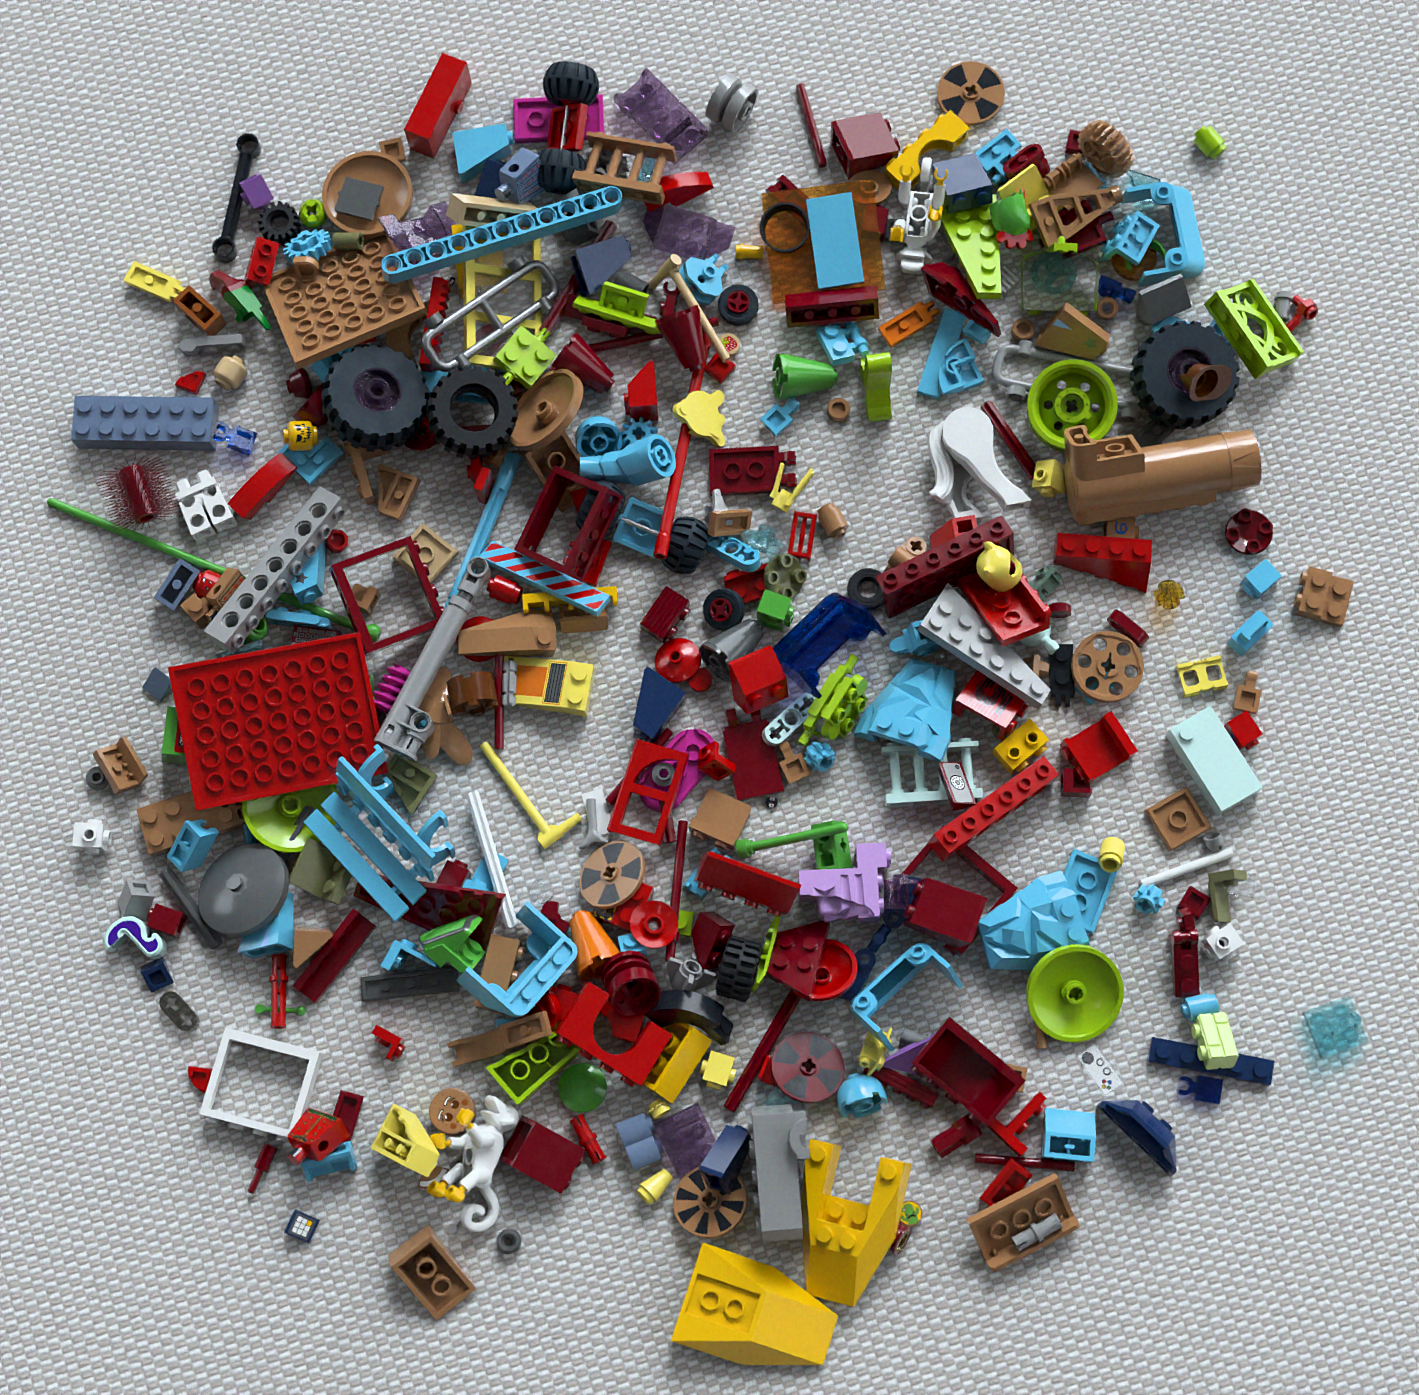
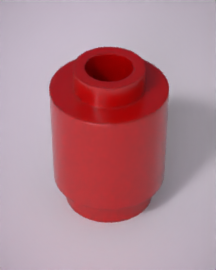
M497 575L495 579H490L486 591L489 592L490 598L509 605L512 603L517 605L521 598L523 587L519 586V583Z

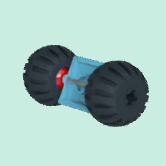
M594 481L623 496L604 538L611 535L616 522H619L612 540L655 558L653 552L656 538L659 534L663 509L630 496L624 512L620 514L626 499L624 492L612 482ZM588 489L576 517L575 522L580 531L599 493L592 489ZM610 496L608 502H611L612 496ZM678 517L672 525L667 558L660 559L665 567L678 574L693 573L705 552L710 537L707 526L694 517Z

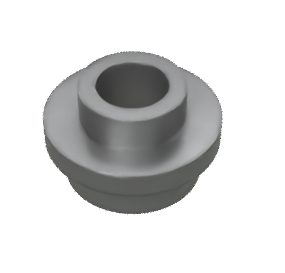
M669 763L657 764L652 771L653 781L662 787L671 785L675 769ZM662 770H666L669 773L666 778L660 777L659 773Z
M99 766L93 767L87 772L86 783L91 789L102 790L108 786L109 782ZM101 774V779L95 782L94 776Z
M514 1229L501 1231L497 1236V1247L505 1254L517 1252L522 1243L520 1234ZM509 1236L514 1239L512 1246L505 1244V1239Z

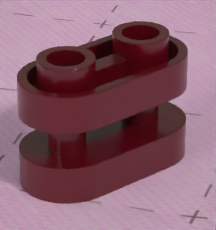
M1030 144L1004 164L1003 172L1010 181L1031 164H1034L1043 179L1045 175L1049 174L1051 167L1048 160L1044 158L1045 154L1041 145Z

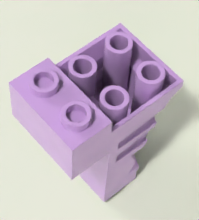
M886 843L856 844L854 852L855 868L800 870L798 872V884H801L799 902H816L818 915L825 923L839 919L845 921L857 919V922L878 923L879 917L883 916L884 899L879 898V892H882L883 888L882 875H885L886 869L890 868L891 850L886 849Z

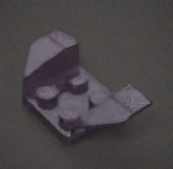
M446 201L430 205L423 217L399 222L394 214L378 217L384 232L399 252L451 236V225H456V222L446 216L448 208ZM434 253L431 256L439 258L442 254ZM412 260V261H410L409 263H410V264H413V265H416V264H418L420 261H418V260Z
M664 204L651 212L647 209L643 219L645 229L656 250L676 254L686 259L693 257L706 260L715 253L719 254L727 250L736 228L718 222L712 217L669 204Z

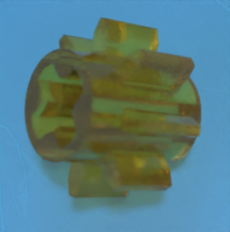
M1174 580L1162 581L1158 585L1159 590L1153 591L1158 606H1163L1164 609L1178 607L1180 605L1179 599L1185 598L1180 583L1176 584Z

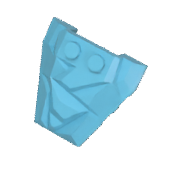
M911 658L862 713L853 733L854 736L872 742H877L878 737L916 748L921 757L942 762L951 741L950 721H952L953 715L951 706L954 700L955 670Z
M1062 871L1037 877L1031 881L1030 885L1016 892L1004 904H1000L983 916L977 926L990 969L1033 970L1042 957L1056 948L1071 944L1089 945V939L1076 895L1073 890L1069 889L1068 882Z

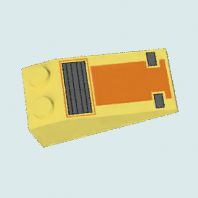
M504 656V661L512 660L517 662V672L515 673L517 675L516 694H514L516 697L515 706L587 717L595 676L594 665L564 660Z

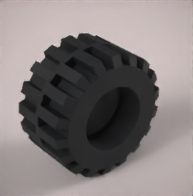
M733 935L729 938L716 982V995L741 1002H746L749 999L761 956V943Z

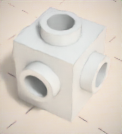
M88 819L87 823L75 822L72 842L74 848L84 850V853L89 855H99V851L107 852V846L111 844L112 833L109 831V827L102 824L101 820Z
M1231 923L1221 929L1216 926L1206 932L1207 938L1202 941L1204 945L1202 949L1209 959L1213 958L1215 962L1222 959L1226 962L1237 955L1234 950L1244 943Z

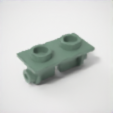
M1044 566L1036 572V577L1033 581L1028 583L1032 589L1037 590L1042 602L1046 597L1041 590L1043 589L1047 594H1050L1061 583L1062 576L1055 572L1058 569L1057 567Z

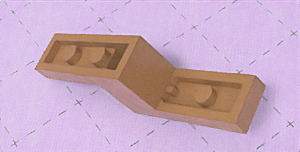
M370 384L360 386L362 393L358 394L362 407L366 406L367 410L378 412ZM350 442L345 443L346 454L348 457L352 456L354 463L350 465L353 477H358L360 485L356 486L359 498L365 499L367 506L374 504L376 500L364 461L391 452H382L381 449L369 452L366 451V448L359 447L357 449L352 447Z

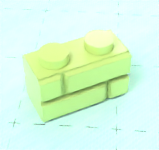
M1226 1013L1199 1014L1194 1025L1191 1027L1192 1037L1197 1039L1199 1044L1197 1049L1199 1060L1204 1061L1207 1070L1220 1067L1221 1069L1232 1068L1235 1066L1239 1055Z

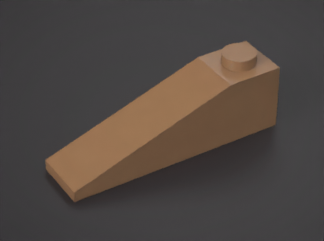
M529 610L527 614L519 612L460 630L458 633V655L552 657L556 651V626L552 610L550 612H545V610Z

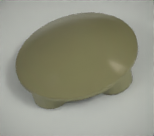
M787 553L778 554L771 558L764 571L766 589L791 599L799 593L807 579V573L802 569L800 562L794 556Z

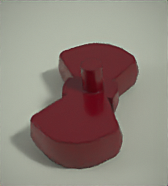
M557 901L546 902L542 906L541 914L546 916L553 925L565 934L570 928V923L561 919L558 913L559 903Z

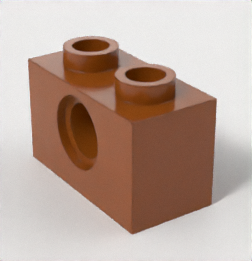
M190 285L173 300L178 311L206 336H215L227 325L222 314Z

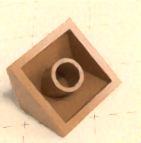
M294 927L293 966L297 969L333 936L332 931L329 928Z

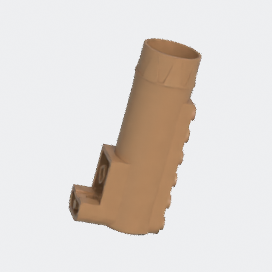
M1085 425L1074 426L1064 430L1066 458L1064 464V483L1069 511L1074 520L1084 526L1099 521L1111 522L1123 517L1135 518L1140 514L1146 513L1158 514L1170 509L1182 510L1187 506L1193 505L1205 506L1211 502H1217L1216 493H1229L1259 486L1261 481L1262 468L1259 447L1250 429L1221 432L1206 437L1140 447L1132 434L1094 440L1089 437L1088 429Z

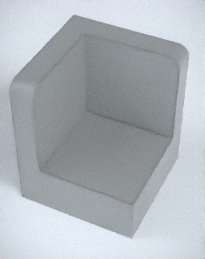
M126 879L118 900L123 917L147 918L155 898L150 881Z

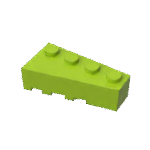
M553 1032L552 1036L535 1041L485 1068L513 1101L521 1107L579 1056L578 1052L580 1049L574 1045H571L570 1048L563 1045L557 1040L559 1036Z

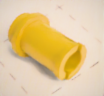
M740 242V245H736L735 259H740V261L742 259L763 260V245H743Z

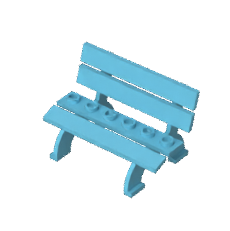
M377 744L374 746L375 752L367 758L358 772L343 756L338 759L337 772L335 773L338 780L336 785L343 795H350L354 806L350 809L333 792L321 804V807L336 824L333 826L318 809L304 821V824L396 923L409 910V907L398 895L402 893L414 905L426 893V889L415 878L418 875L422 878L426 876L432 882L435 878L431 867L448 856L453 859L456 855L454 847L448 841L437 848H430V841L440 826L444 828L449 826L447 816L441 810L436 812L416 835L384 801L395 792L393 783L387 776L383 778L384 784L380 786H371L374 772L386 761L384 750ZM365 811L368 815L367 819L373 827H380L383 831L382 835L389 844H396L399 848L398 852L404 860H411L414 866L409 871L357 817L361 812ZM342 831L350 837L394 885L392 888L340 834Z

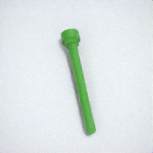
M840 823L755 842L747 838L736 841V851L740 859L750 858L752 854L759 850L845 833L848 830V825Z

